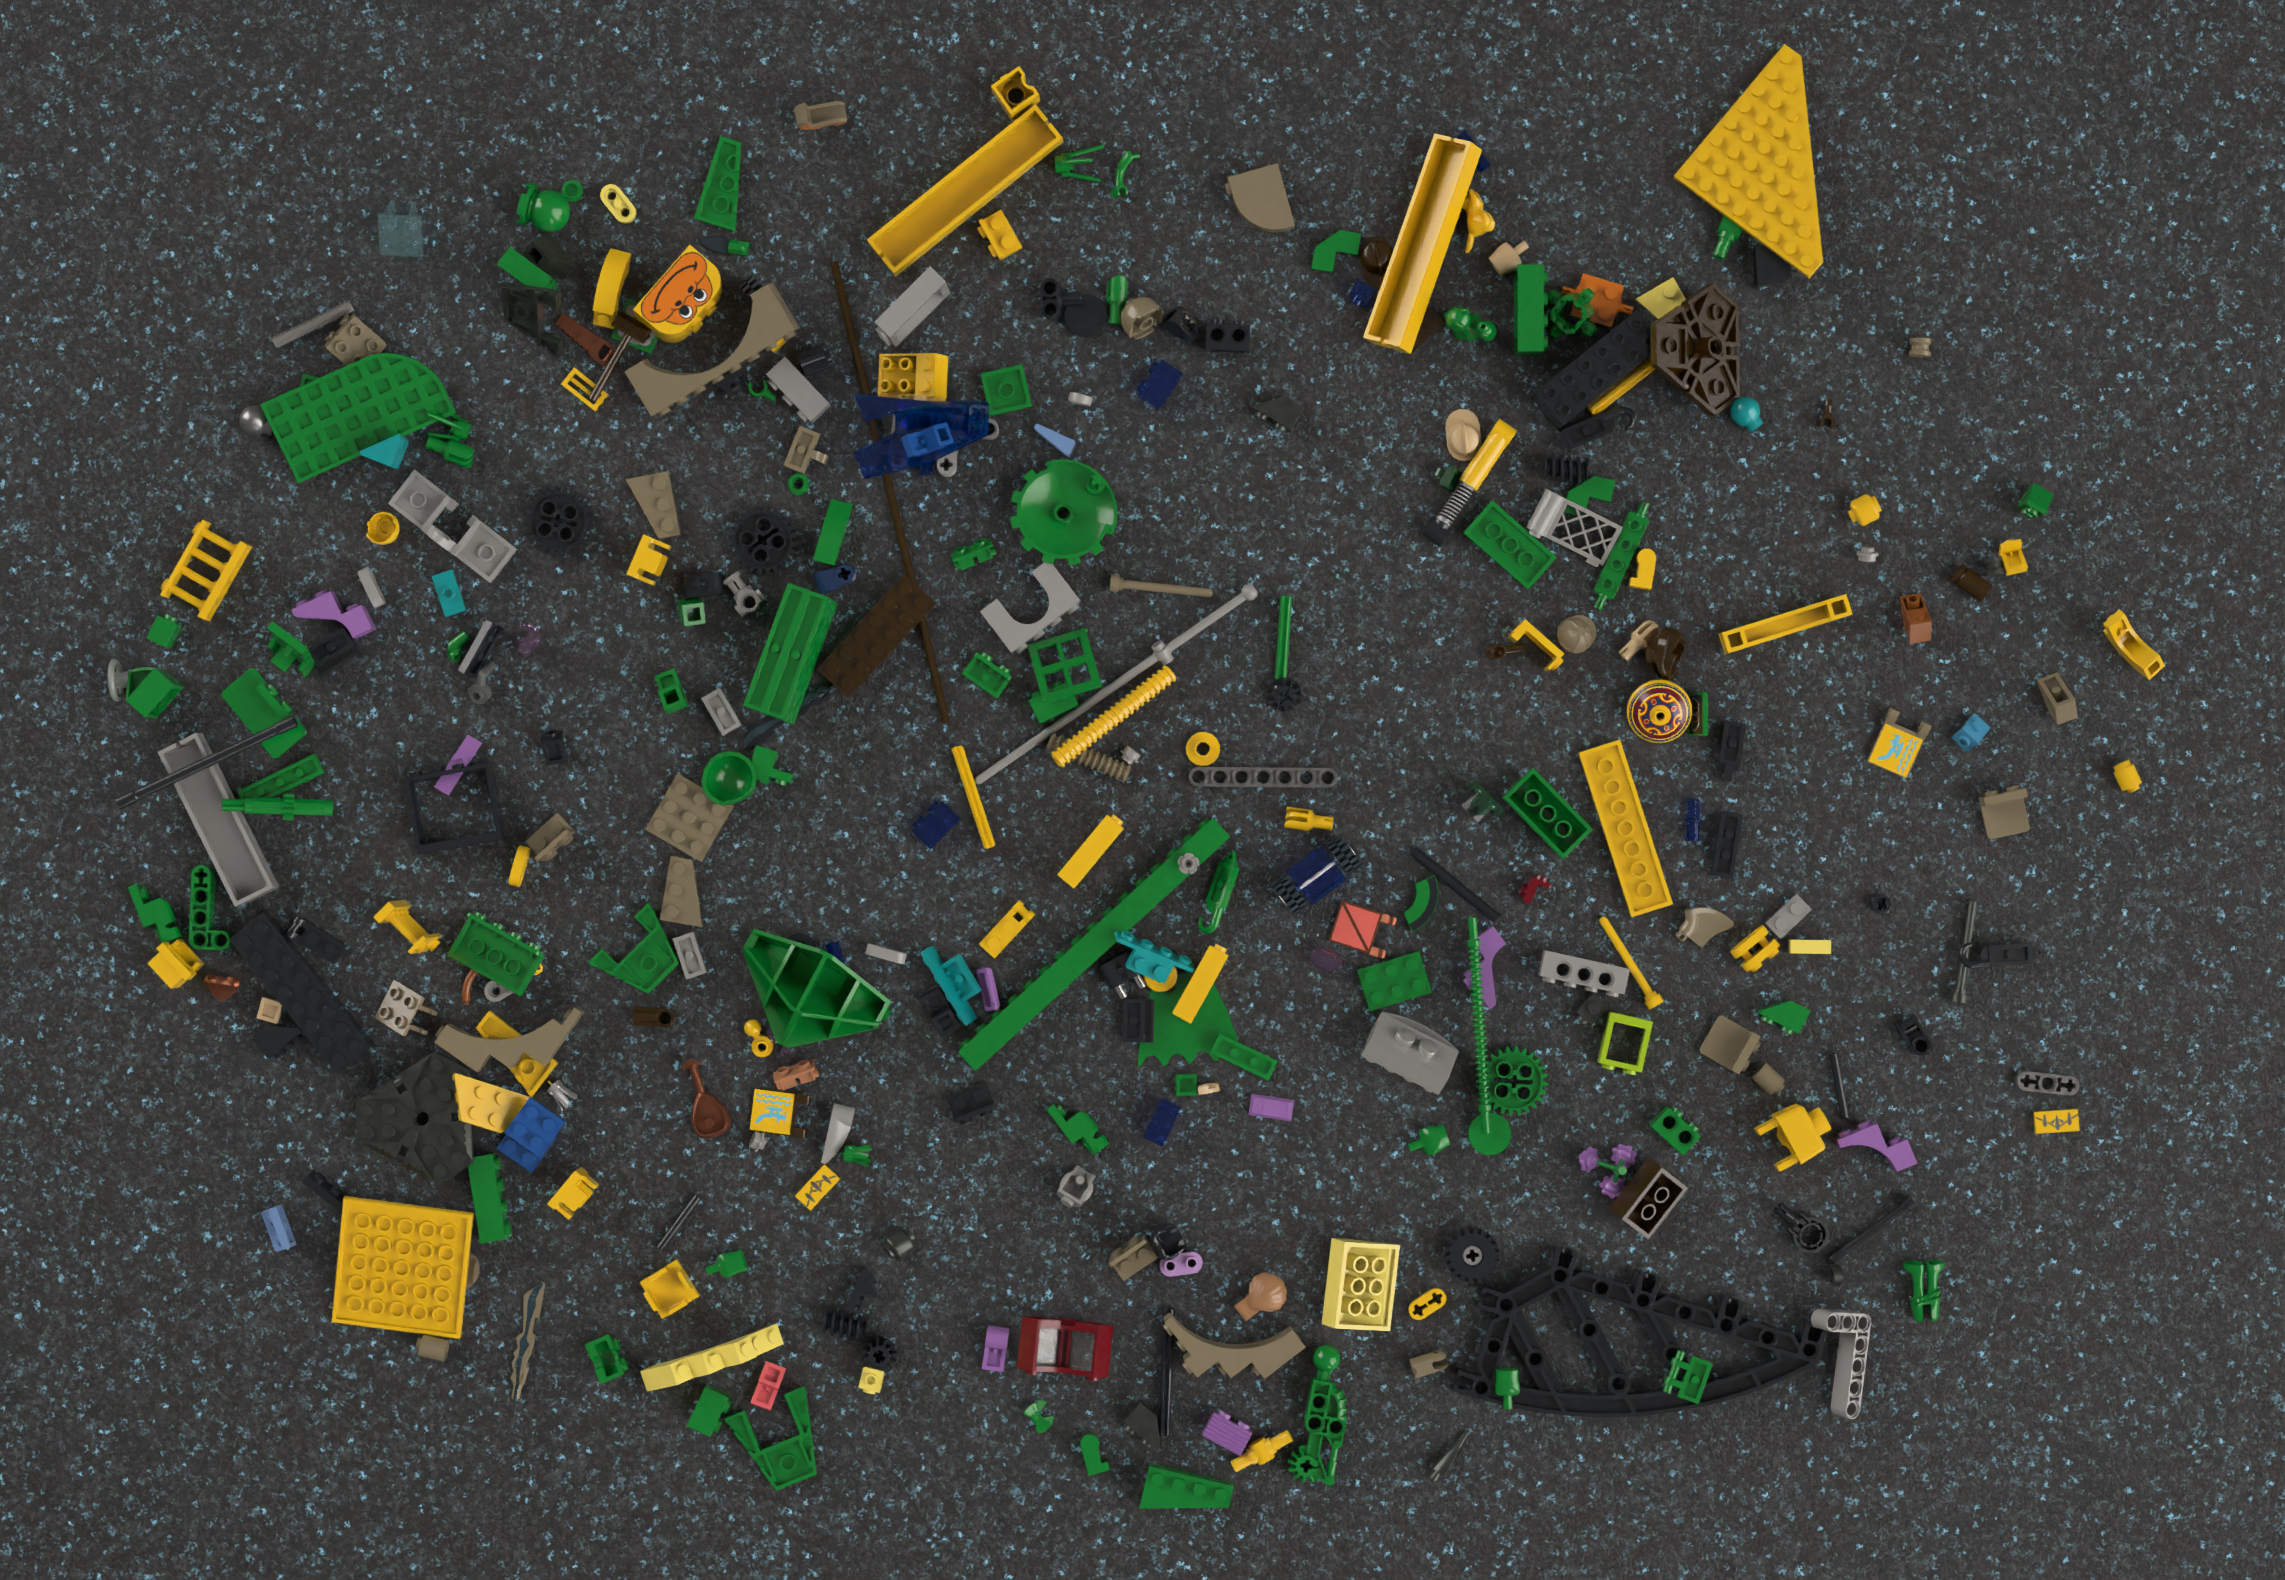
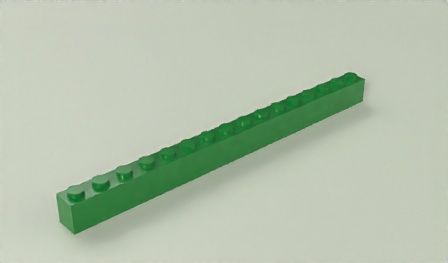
M1208 818L1203 820L1197 826L1200 830L1195 835L1190 832L1182 840L1183 846L1178 850L1174 847L1165 856L1168 859L1163 864L1158 862L1150 869L1152 874L1147 879L1142 876L1134 884L1136 887L1131 893L1126 891L1118 899L1120 903L1115 908L1111 905L1102 913L1104 918L1099 923L1095 920L1086 928L1089 932L1085 936L1081 937L1079 934L1070 943L1073 947L1067 952L1063 949L1054 958L1057 961L1051 967L1048 964L1038 972L1041 976L1036 981L1031 978L1023 986L1024 992L1019 996L1015 993L1006 1001L1009 1005L1004 1010L999 1008L991 1015L993 1020L988 1025L982 1023L975 1030L977 1033L972 1039L967 1037L959 1045L961 1049L958 1053L975 1071L1117 942L1114 935L1116 930L1120 932L1129 931L1190 875L1189 873L1184 874L1179 870L1178 859L1180 856H1184L1185 853H1192L1194 857L1198 858L1199 865H1201L1230 838L1214 818L1210 821Z

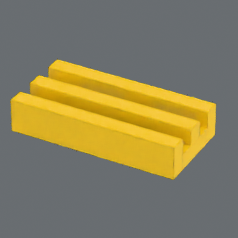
M574 367L561 385L596 412L604 399L609 395L602 390L600 398L593 405L568 385L569 381L573 382L589 396L591 391L573 378L575 374L593 388L596 385Z

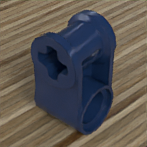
M844 564L814 573L813 577L819 594H825L852 583L856 579V570L852 566ZM844 568L846 571L851 572L848 575V580L841 578L840 574L843 573Z

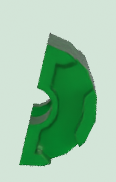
M607 1334L585 1344L589 1357L595 1366V1372L600 1385L624 1375L625 1370L629 1369L626 1358H622L619 1352L621 1344L617 1337L612 1338Z

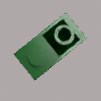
M2034 483L2029 486L2017 508L2021 509L2020 513L2029 519L2043 516L2048 510L2053 494Z
M1786 1000L1761 1008L1757 1013L1762 1015L1761 1020L1770 1025L1776 1022L1781 1025L1780 1030L1792 1035L1793 1032L1800 1033L1811 1011L1793 1001Z

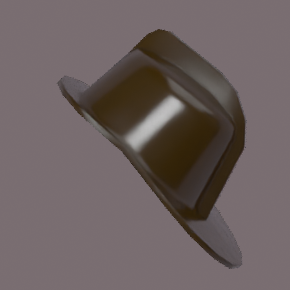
M1379 236L1365 239L1359 248V259L1363 275L1370 285L1377 288L1382 285L1393 253L1391 244L1385 238Z

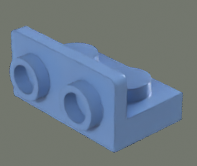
M282 1204L261 1212L276 1252L297 1245Z

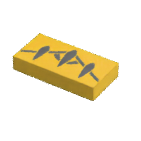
M2078 1109L2033 1112L2035 1134L2080 1131Z
M824 1164L795 1197L811 1211L841 1178Z

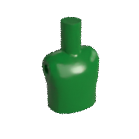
M742 1249L720 1254L717 1257V1264L705 1267L707 1275L720 1272L724 1278L748 1271Z
M1516 1368L1496 1369L1495 1393L1503 1396L1504 1409H1512V1396L1520 1393L1518 1369Z

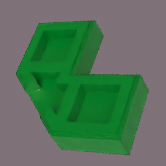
M1339 230L1315 247L1311 269L1332 273L1336 252L1357 256L1361 234Z
M1593 476L1568 491L1566 499L1584 508H1587L1589 497L1610 502L1615 481ZM1567 504L1563 513L1577 516L1575 508ZM1579 510L1580 515L1585 514L1584 512Z

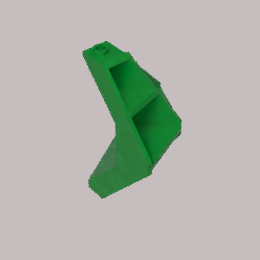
M753 929L743 947L745 960L775 1041L786 1048L877 1029L882 1020L887 1021L892 1011L889 1009L891 1001L836 957L822 949Z

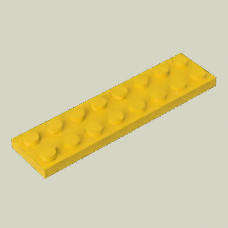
M1616 740L1579 752V758L1630 916H1638L1672 905V899L1621 741Z

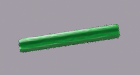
M1291 596L1280 597L1275 680L1287 678Z

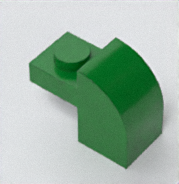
M675 669L654 676L659 688L658 694L667 714L689 706L686 693L682 688Z
M756 745L752 764L755 767L757 779L766 785H769L771 777L774 778L773 782L786 786L787 782L792 783L794 774L774 769L779 752Z

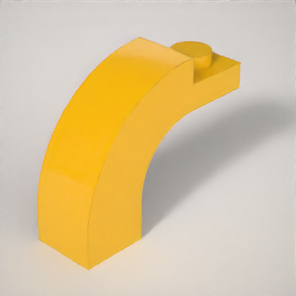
M610 248L604 261L593 304L594 325L610 329L615 328L611 324L617 316L621 290L630 269L631 253Z
M2121 610L2109 616L2106 622L2103 623L2105 627L2103 632L2111 644L2146 679L2150 680L2165 666L2160 655L2135 633L2125 613Z

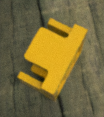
M643 534L627 575L655 586L656 582L643 577V572L647 571L661 576L668 557L653 549L655 545L670 550L671 546Z
M580 1167L573 1172L547 1204L553 1210H558L567 1219H570L574 1215L573 1212L578 1207H582L593 1194L592 1189H596L599 1184L587 1174L588 1172Z
M678 1259L640 1282L645 1290L643 1293L653 1311H657L662 1319L700 1296Z

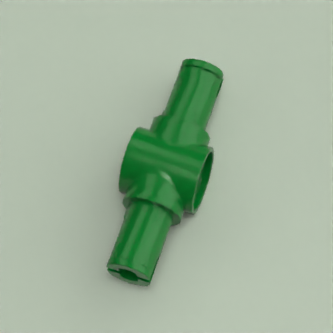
M1725 216L1722 217L1716 233H1718L1719 240L1712 255L1719 260L1725 259L1729 247L1734 241L1738 240L1742 228Z

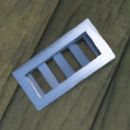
M1039 424L1035 425L1034 429L1040 436L1064 456L1070 457L1076 444L1075 440Z

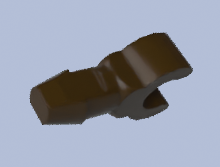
M1826 399L1823 414L1819 420V427L1823 426L1825 419L1830 421V428H1833L1835 425V420L1832 417L1831 399Z

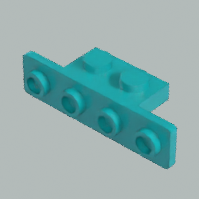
M1116 930L1114 933L1117 942L1133 948L1125 964L1127 969L1165 984L1174 966L1191 973L1195 970L1192 960L1185 955H1175L1170 949L1156 947L1147 939L1139 940L1128 931L1120 932Z
M932 945L920 952L924 963L933 973L935 981L943 989L946 999L956 1010L958 1018L965 1026L976 1020L977 1016L967 1002V999L979 993L982 989L960 953L943 963Z

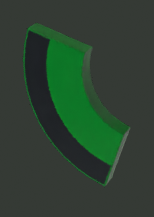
M1435 875L1415 883V901L1408 910L1403 912L1412 932L1422 927L1430 919L1436 908L1438 885Z

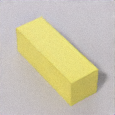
M1789 939L1788 953L1831 954V940Z

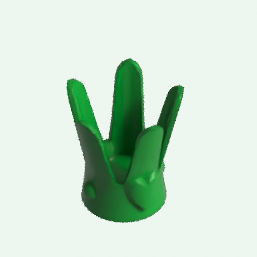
M871 1144L857 1147L846 1145L844 1153L839 1152V1154L844 1155V1162H855L869 1167L868 1164H865L871 1163V1160L868 1159L869 1155L862 1152H869L872 1148L870 1147Z

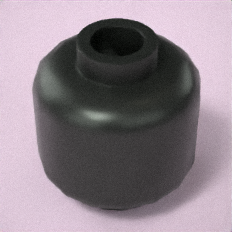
M897 1228L884 1238L885 1244L883 1248L892 1260L894 1258L902 1260L914 1251L915 1245L913 1242L916 1239L910 1230L905 1231L902 1228Z

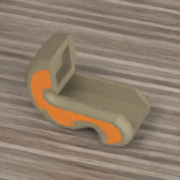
M833 101L813 106L802 103L794 108L796 125L801 130H815L830 125L838 126L847 122L845 103L842 101Z

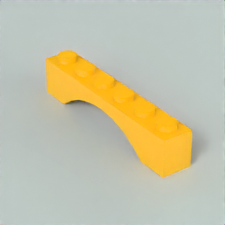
M1844 594L1722 632L1718 635L1724 654H1728L1853 614L1847 595Z

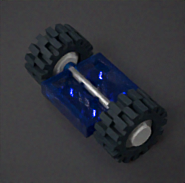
M1340 835L1326 844L1334 858H1331L1324 847L1319 845L1286 870L1297 885L1294 886L1286 875L1272 884L1282 902L1290 909L1294 916L1309 906L1301 896V892H1303L1313 906L1347 880L1337 867L1338 865L1342 867L1348 876L1362 867L1354 851Z

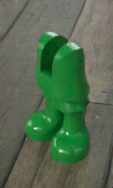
M1915 1260L1903 1262L1905 1271L1909 1272L1913 1278L1914 1290L1913 1297L1910 1298L1912 1301L1910 1304L1915 1322L1923 1321V1305H1929L1930 1322L1937 1321L1941 1299L1939 1294L1942 1290L1937 1288L1939 1273L1945 1267V1262L1942 1260L1925 1261L1927 1272V1291L1925 1292L1923 1286L1924 1263Z

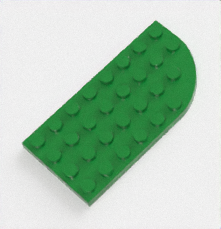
M396 353L369 355L260 404L298 483L361 456L359 451L397 434L406 436L437 422L438 420L427 416L428 412L443 418L457 413L442 381L429 367L414 358Z

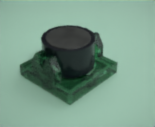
M1471 781L1467 785L1470 792L1458 802L1461 808L1479 826L1492 815L1495 818H1499L1505 813L1478 781Z

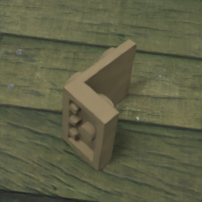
M556 813L525 842L537 854L535 857L537 861H550L557 855L556 849L560 846L565 847L574 839L572 835L575 833V830L559 813Z
M1139 1235L1128 1241L1129 1246L1125 1249L1119 1247L1110 1254L1109 1265L1111 1267L1114 1266L1123 1281L1158 1258L1151 1250L1150 1242L1145 1235L1142 1237Z

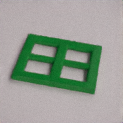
M1081 628L1027 644L1028 647L1026 649L1030 653L1044 704L1102 687L1086 633L1088 631L1087 628ZM1079 638L1084 655L1066 660L1061 643ZM1056 645L1060 662L1042 667L1038 650ZM1087 663L1091 680L1073 685L1069 668ZM1063 670L1068 687L1049 692L1045 675Z

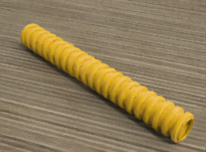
M1164 665L1162 670H1157V674H1152V678L1148 677L1146 679L1147 682H1142L1141 686L1136 687V690H1131L1130 695L1126 694L1125 699L1121 698L1119 703L1116 702L1114 707L1111 706L1109 708V711L1105 710L1104 715L1100 714L1099 719L1095 718L1093 723L1090 722L1088 724V727H1083V731L1079 730L1078 735L1074 734L1072 736L1073 739H1068L1067 743H1063L1061 748L1057 747L1056 752L1052 751L1051 756L1058 766L1065 767V763H1070V759L1074 760L1076 758L1075 755L1081 754L1080 751H1085L1086 747H1090L1092 742L1096 743L1097 738L1101 739L1103 734L1106 735L1108 730L1111 731L1113 729V726H1118V722L1122 723L1123 718L1127 719L1129 717L1128 714L1132 715L1134 710H1139V706H1144V702H1149V698L1155 697L1154 694H1159L1160 690H1164L1166 685L1170 686L1171 681L1175 682L1176 677L1172 670Z

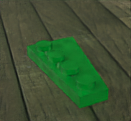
M720 136L694 216L695 220L736 232L742 147L740 142Z

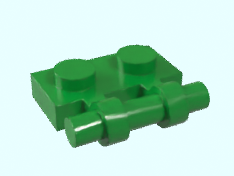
M1677 1350L1675 1358L1672 1357L1670 1363L1672 1366L1669 1375L1664 1379L1665 1386L1663 1391L1671 1394L1673 1386L1679 1388L1677 1397L1699 1404L1713 1363L1691 1355L1689 1363L1683 1361L1685 1352ZM1680 1368L1686 1370L1682 1381L1676 1379Z

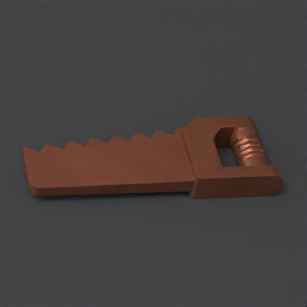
M562 314L555 325H560V329H564V332L569 334L570 338H574L575 342H579V346H583L584 350H588L591 358L606 367L616 347L603 338L596 336L568 315ZM606 345L610 349L601 360L599 353Z

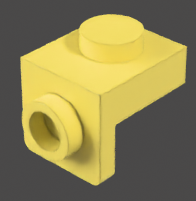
M864 1367L858 1388L863 1389V1392L869 1394L880 1393L884 1371Z

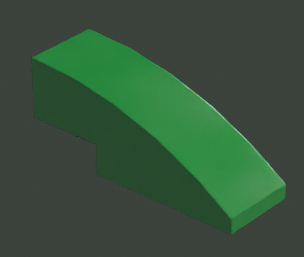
M834 499L831 500L813 558L814 561L836 566L851 514L852 504Z

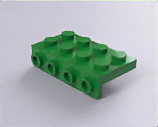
M468 912L466 916L469 918L447 955L517 995L522 996L545 957L544 954L539 952L541 947L532 942H529L528 945L521 942L523 937L514 932H511L510 935L503 932L505 927L496 922H493L492 925L485 922L487 917L478 912H475L474 915Z

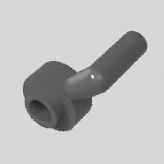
M488 662L479 671L477 682L468 690L469 698L476 704H484L491 697L492 692L486 684V677L495 669L496 665L494 662Z

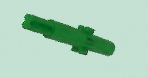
M284 794L283 799H222L221 809L222 811L244 812L247 814L283 815L282 820H293L294 815L332 816L333 800L294 799V794Z

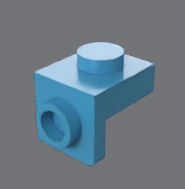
M1974 713L1963 727L1952 736V739L1968 752L1979 744L1991 727Z

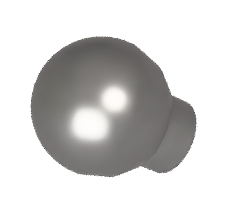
M249 406L242 411L240 426L247 434L261 435L265 433L271 436L272 428L260 406Z

